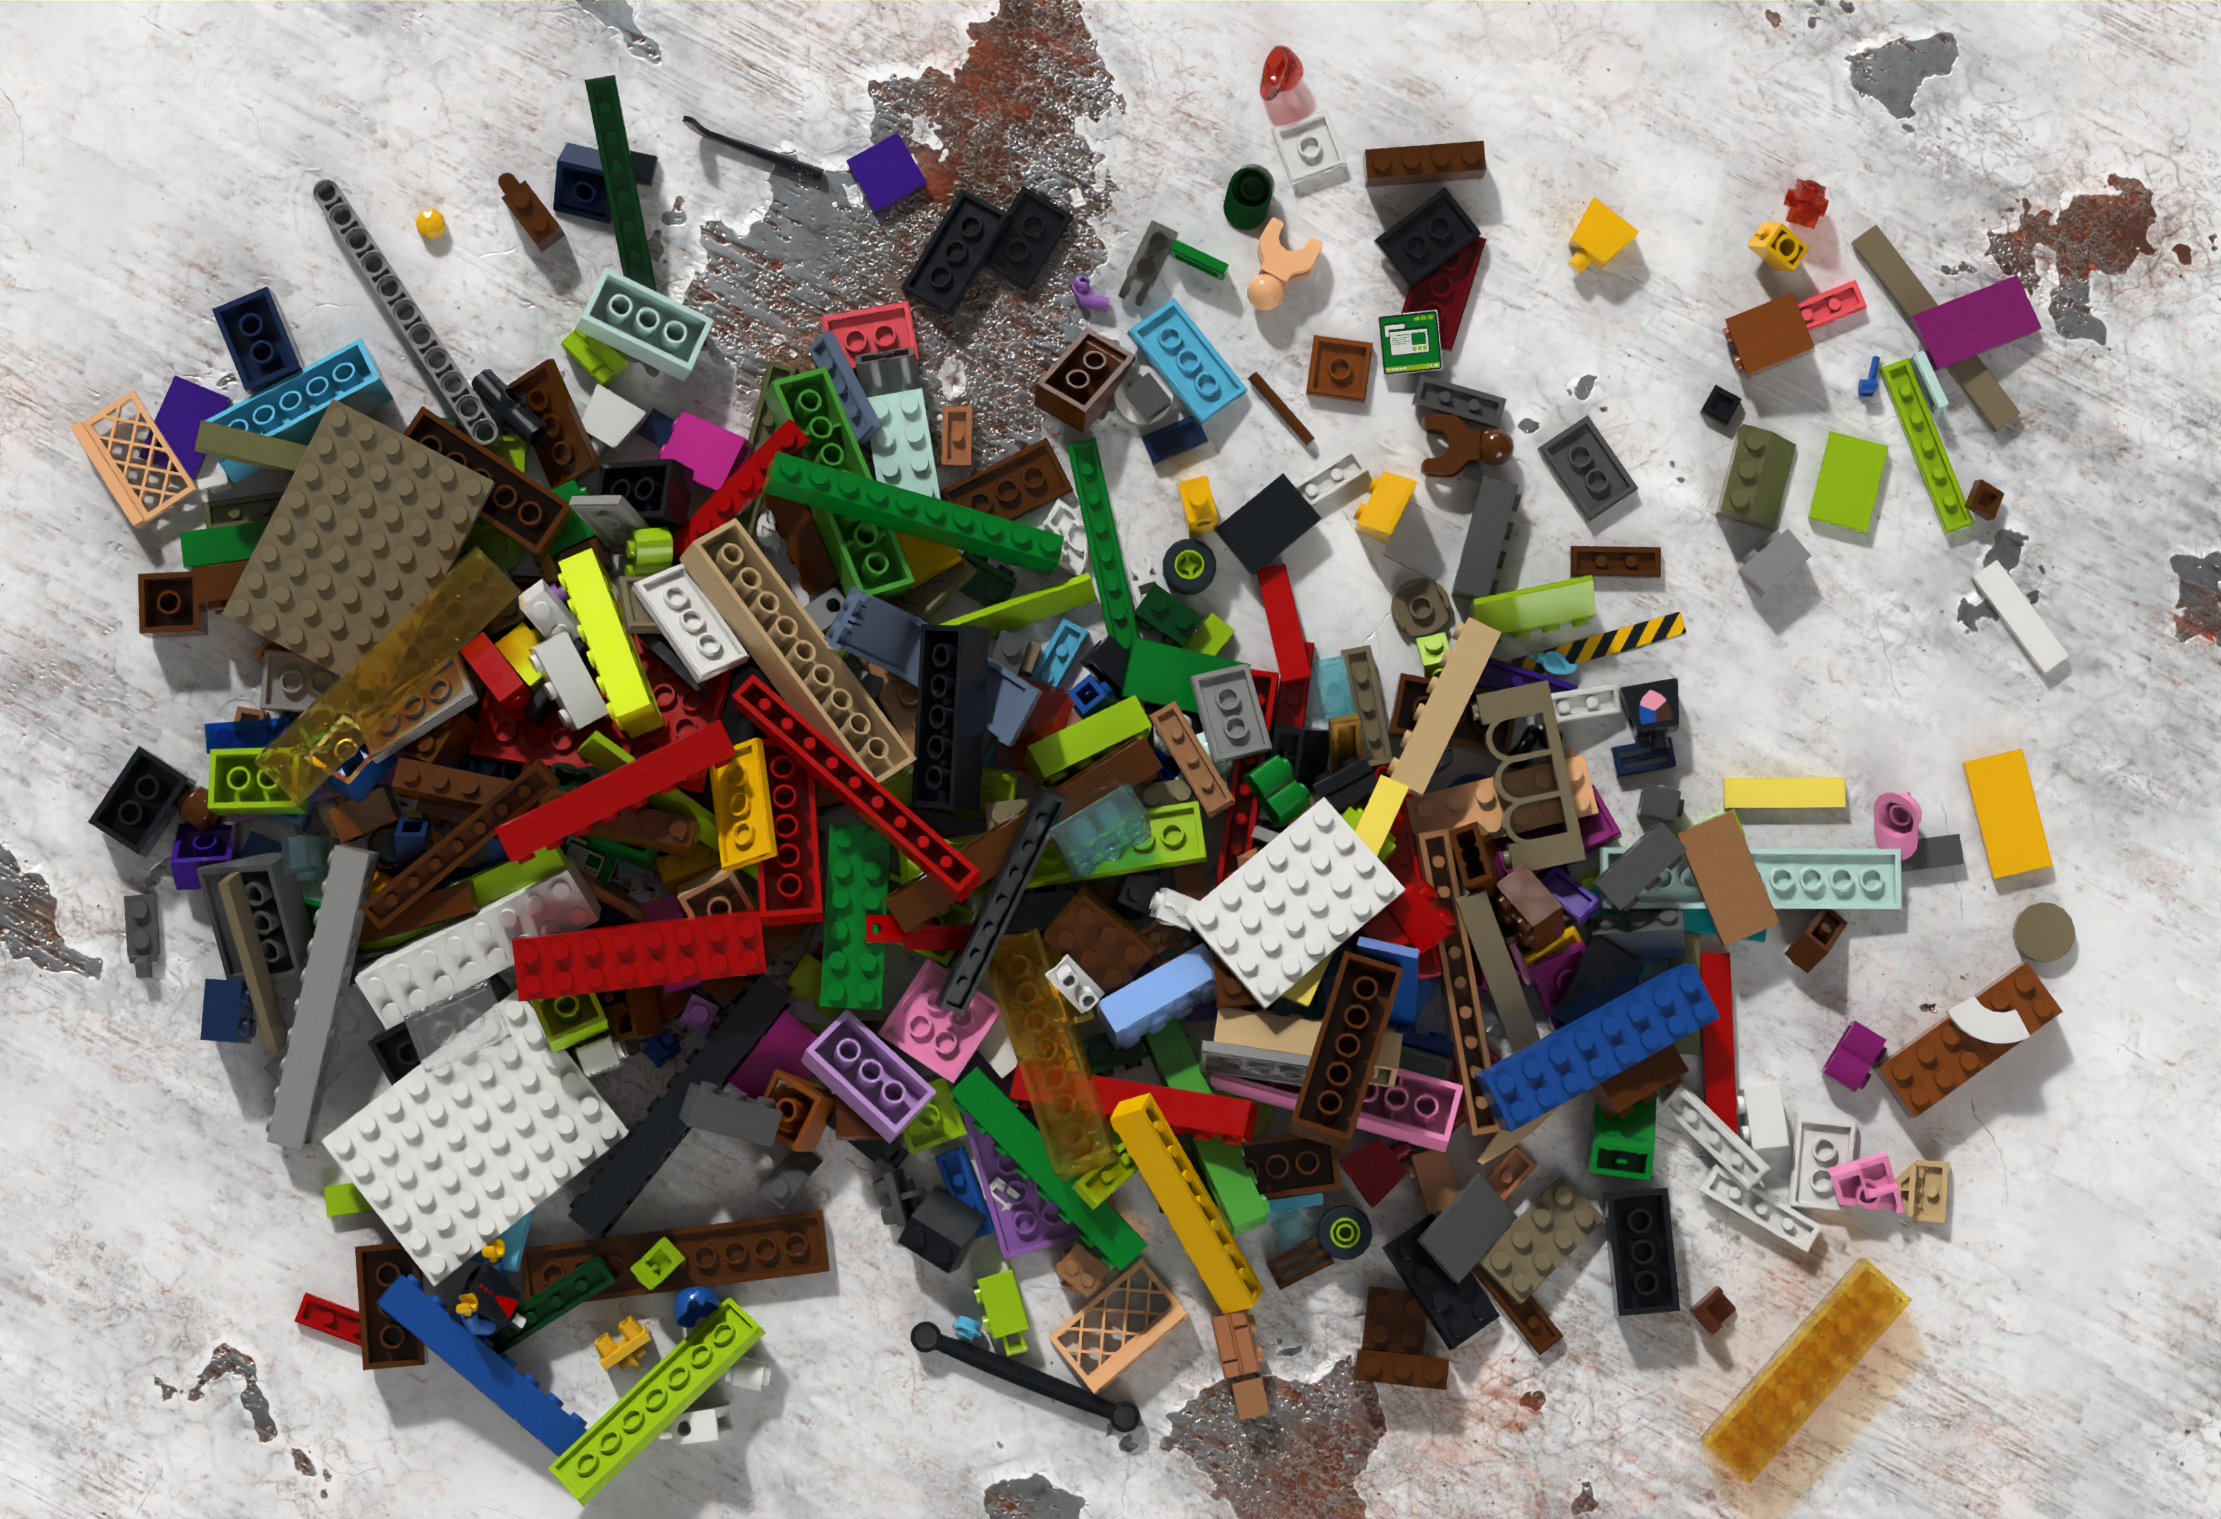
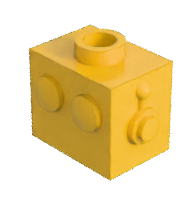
M1762 222L1747 245L1775 271L1788 272L1795 271L1810 248L1784 224L1778 222Z

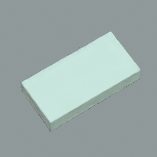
M1925 351L1914 354L1909 361L1933 414L1947 407L1949 402Z

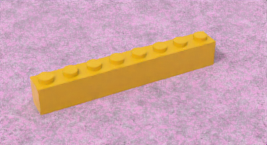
M1151 1093L1120 1101L1110 1117L1112 1127L1125 1144L1128 1155L1133 1158L1139 1168L1142 1179L1150 1187L1155 1196L1156 1203L1164 1211L1169 1220L1170 1227L1178 1235L1183 1244L1184 1251L1192 1259L1200 1278L1206 1283L1213 1301L1218 1304L1224 1315L1255 1307L1263 1287L1235 1238L1232 1237L1224 1219Z

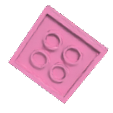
M927 958L878 1032V1036L955 1085L1005 1008L979 990L976 991L964 1016L938 1007L935 1001L949 971Z

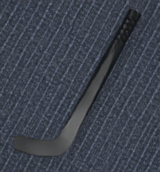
M683 117L682 122L702 137L778 166L800 172L818 180L822 179L824 173L822 168L814 167L794 158L712 132L704 128L693 117Z

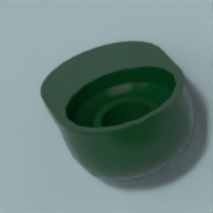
M1248 164L1242 166L1233 174L1228 185L1223 209L1227 220L1234 227L1241 230H1252L1259 227L1266 219L1275 189L1273 176L1266 168L1257 164Z

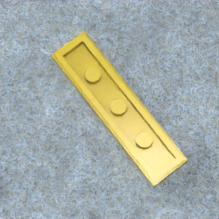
M1845 777L1723 779V809L1846 807Z

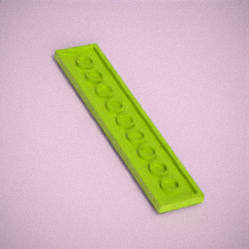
M1199 801L1082 819L1080 821L1082 825L1073 832L1066 834L1064 831L1054 837L1056 842L1044 850L1026 889L1207 862ZM982 834L944 840L954 849L958 850ZM898 850L901 882L904 885L923 871ZM986 881L977 887L979 891L971 897L987 895L992 883Z

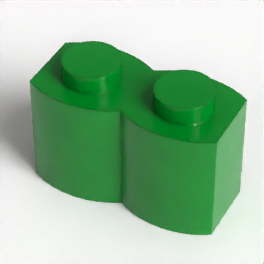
M1279 755L1270 757L1243 777L1249 789L1260 801L1267 816L1276 827L1284 826L1311 806L1309 800L1311 796L1308 789L1302 783L1295 781L1292 775L1294 772L1292 765L1286 758H1281Z

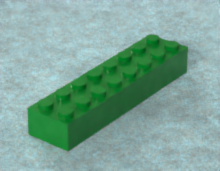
M976 1066L950 1091L954 1096L951 1100L952 1104L962 1114L965 1115L969 1112L976 1119L972 1122L973 1126L983 1136L986 1137L990 1134L997 1141L993 1145L994 1148L1005 1159L1011 1156L1018 1163L1014 1167L1015 1170L1026 1181L1032 1178L1039 1185L1036 1192L1047 1203L1053 1200L1061 1208L1057 1212L1058 1215L1069 1226L1074 1222L1082 1230L1079 1233V1237L1090 1248L1096 1245L1103 1252L1100 1259L1112 1271L1116 1267L1122 1271L1148 1246L1141 1236L1106 1200L1093 1210L1076 1193L1072 1187L1083 1176L979 1067Z

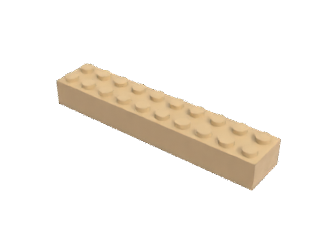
M732 519L690 544L679 560L785 702L882 786L901 775L917 758L837 651L828 645L829 642L824 640L825 635L738 519Z

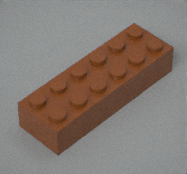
M2027 962L2017 964L1974 995L1983 1007L1993 1012L2004 1013L2016 1009L2030 1035L2063 1012ZM1946 1015L1875 1066L1873 1070L1907 1117L1916 1118L2023 1040L2006 1044L1985 1042L1967 1035Z

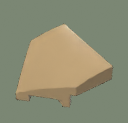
M1917 1160L1895 1179L1904 1210L1914 1221L1946 1223L1950 1162Z

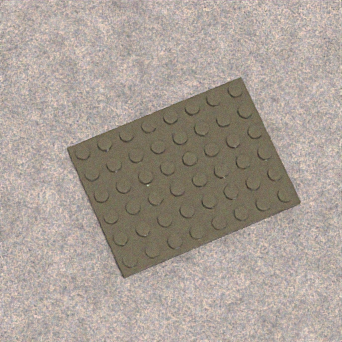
M332 398L221 615L384 698L389 692L496 482Z

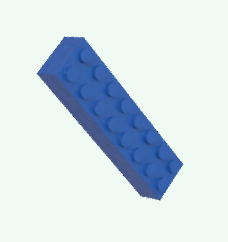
M1681 962L1480 1071L1474 1077L1500 1129L1512 1132L1715 1021L1720 1016L1694 963Z

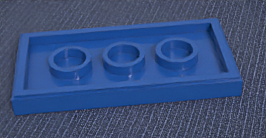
M1359 936L1357 955L1404 969L1389 1022L1415 1028L1418 1013L1420 950Z

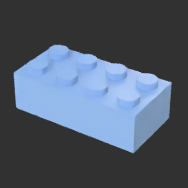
M1202 943L1097 1002L1098 1021L1116 1050L1121 1047L1128 1049L1140 1041L1139 1037L1148 1032L1151 1034L1157 1033L1167 1025V1021L1175 1017L1181 1019L1193 1011L1192 1007L1199 1003L1208 1004L1215 1000L1210 956L1205 944Z

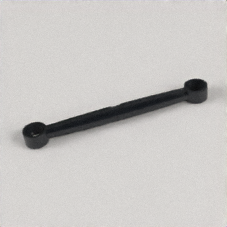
M929 1321L921 1322L912 1329L911 1343L920 1352L927 1353L937 1350L1017 1386L1109 1419L1111 1425L1120 1432H1130L1139 1424L1140 1413L1132 1402L1120 1401L1115 1404L1040 1370L978 1346L943 1335L939 1327ZM930 1326L936 1331L937 1340L932 1347L923 1348L916 1343L915 1332L920 1327ZM1120 1406H1130L1135 1411V1422L1128 1428H1120L1114 1421V1412Z

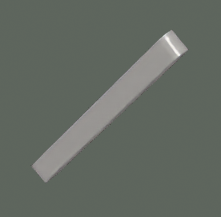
M323 179L317 182L313 188L314 199L473 440L492 452L497 450L503 442L501 431L339 186L330 179ZM335 192L332 200L323 201L326 193ZM345 215L351 216L347 224H338L341 217ZM358 240H367L364 247L360 249L354 248ZM382 263V268L378 272H370L373 264ZM392 286L398 287L395 295L385 296L388 288ZM405 311H414L411 319L401 320V316ZM423 334L430 335L427 343L417 344L419 336ZM436 359H446L444 366L433 368V363ZM452 383H462L459 391L455 393L448 392L449 386ZM468 407H478L474 416H464V412ZM484 431H494L493 437L490 440H480V436Z

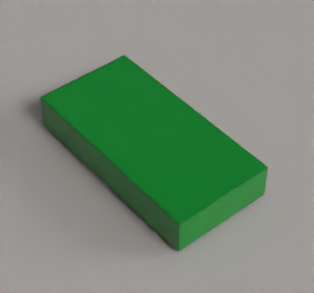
M1176 239L1174 240L1170 251L1172 258L1221 281L1225 279L1229 264Z

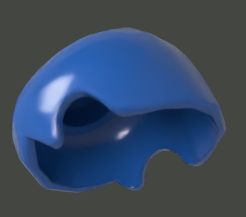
M702 1286L682 1290L674 1301L673 1315L675 1324L685 1328L694 1327L699 1317L707 1318L714 1310L719 1309V1296L709 1288Z

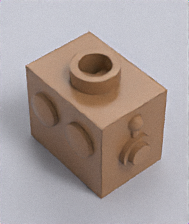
M1078 1242L1071 1250L1065 1249L1061 1255V1261L1055 1265L1056 1270L1054 1272L1064 1279L1060 1284L1074 1295L1077 1291H1080L1087 1298L1090 1295L1093 1296L1097 1288L1103 1287L1106 1283L1105 1275L1110 1270L1104 1262Z

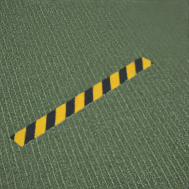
M1676 612L1540 652L1557 651L1565 657L1569 664H1579L1686 633L1681 612ZM1529 655L1505 661L1506 663L1540 674L1548 673L1541 664L1535 663V659L1529 658Z

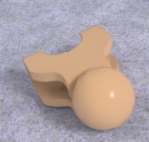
M1275 217L1271 218L1259 239L1257 254L1262 266L1259 275L1254 277L1247 287V297L1250 303L1256 309L1263 311L1272 310L1279 306L1283 301L1284 290L1289 282L1300 280L1311 273L1323 246L1322 241L1311 238L1302 250L1295 252L1286 250L1279 240L1283 222Z

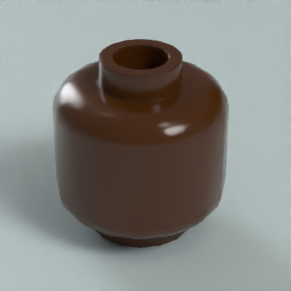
M197 786L194 789L189 787L177 803L179 817L197 830H205L210 825L215 828L223 818V816H218L208 809V789L203 786Z

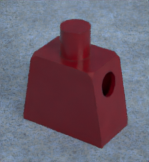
M1381 1138L1340 1158L1338 1163L1369 1206L1374 1208L1408 1173L1400 1162L1413 1154L1414 1150L1409 1143L1400 1140L1389 1147L1384 1139Z

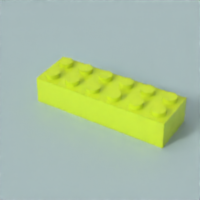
M592 548L559 561L562 573L558 574V579L563 590L567 591L570 597L567 603L573 616L577 617L580 624L577 626V630L582 641L586 642L589 651L586 653L593 669L596 668L599 675L596 678L602 694H606L609 701L606 707L611 719L616 721L620 731L626 730L631 739L664 726L665 722L632 635L626 634L622 609L607 570Z

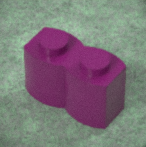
M1851 1021L1823 1066L1821 1073L1852 1092H1855L1858 1088L1863 1089L1871 1077V1074L1868 1072L1873 1062L1878 1064L1887 1051V1048L1884 1047L1886 1039L1857 1021Z

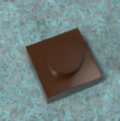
M1982 479L1976 480L1973 483L1964 507L1987 521L1994 520L2004 493Z

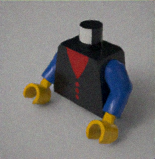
M492 1239L493 1241L489 1243V1246H485L482 1249L483 1257L488 1258L487 1262L484 1261L469 1274L449 1317L464 1324L469 1334L493 1337L504 1327L517 1334L526 1323V1319L514 1311L521 1297L520 1292L512 1286L504 1271L501 1258L506 1250L504 1241Z

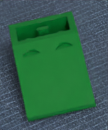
M1657 1097L1645 1105L1642 1104L1641 1100L1633 1104L1635 1111L1621 1119L1616 1114L1608 1120L1594 1100L1585 1173L1651 1181Z

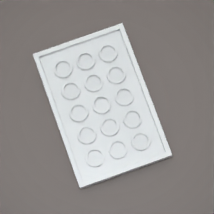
M1323 797L1186 912L1184 918L1265 1010L1401 895L1405 888Z

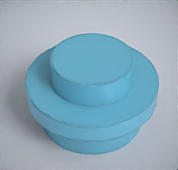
M959 1316L957 1322L955 1321L952 1324V1328L956 1330L955 1335L961 1339L971 1342L973 1338L981 1337L980 1328L982 1325L971 1318Z

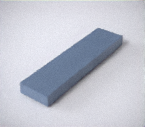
M824 331L808 350L818 368L826 366L858 444L865 445L882 425L832 331Z

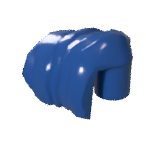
M663 1031L662 1034L651 1036L650 1040L646 1041L642 1046L641 1051L659 1068L667 1060L675 1058L681 1052L680 1041L675 1033Z

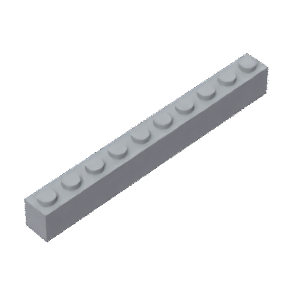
M343 844L335 845L334 849L329 853L327 866L330 867L328 877L323 881L320 895L323 899L321 907L314 916V926H316L314 938L309 941L307 947L308 964L300 977L302 990L293 1008V1014L296 1015L294 1025L287 1034L286 1042L289 1044L287 1055L280 1064V1073L282 1074L280 1085L276 1087L273 1095L275 1108L273 1115L269 1117L266 1125V1132L269 1133L267 1142L300 1151L312 1147L365 913L360 906L370 896L379 857L377 852Z

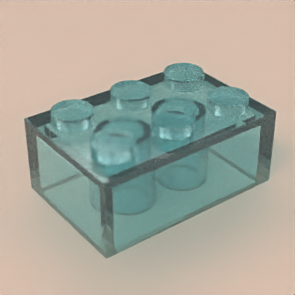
M1129 783L1049 829L1054 850L1073 880L1079 876L1083 878L1090 875L1099 864L1117 859L1123 850L1131 845L1138 846L1148 839V835L1152 834L1148 813Z

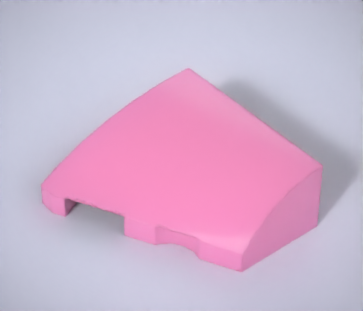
M1886 1151L1827 1168L1839 1205H1862L1866 1209L1876 1210L1877 1208L1894 1210L1898 1214L1905 1213L1899 1188L1895 1182Z

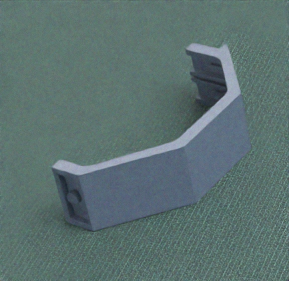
M852 586L824 640L829 642L828 645L832 648L856 655L918 687L921 624L929 623ZM988 657L984 728L999 737L998 741L1007 746H1014L1043 692L990 657Z

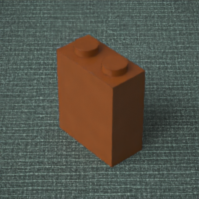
M1793 292L1725 319L1728 327L1722 330L1728 345L1735 344L1738 355L1733 356L1739 373L1745 371L1747 378L1815 352L1814 344Z

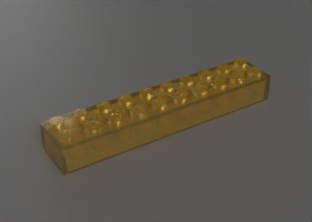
M476 545L257 755L254 762L299 806L519 595L521 590Z

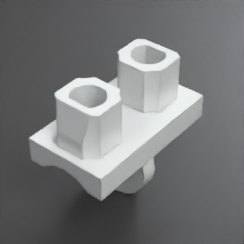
M1068 954L1062 958L1057 966L1045 974L1046 978L1082 1014L1089 1011L1105 994L1097 983Z

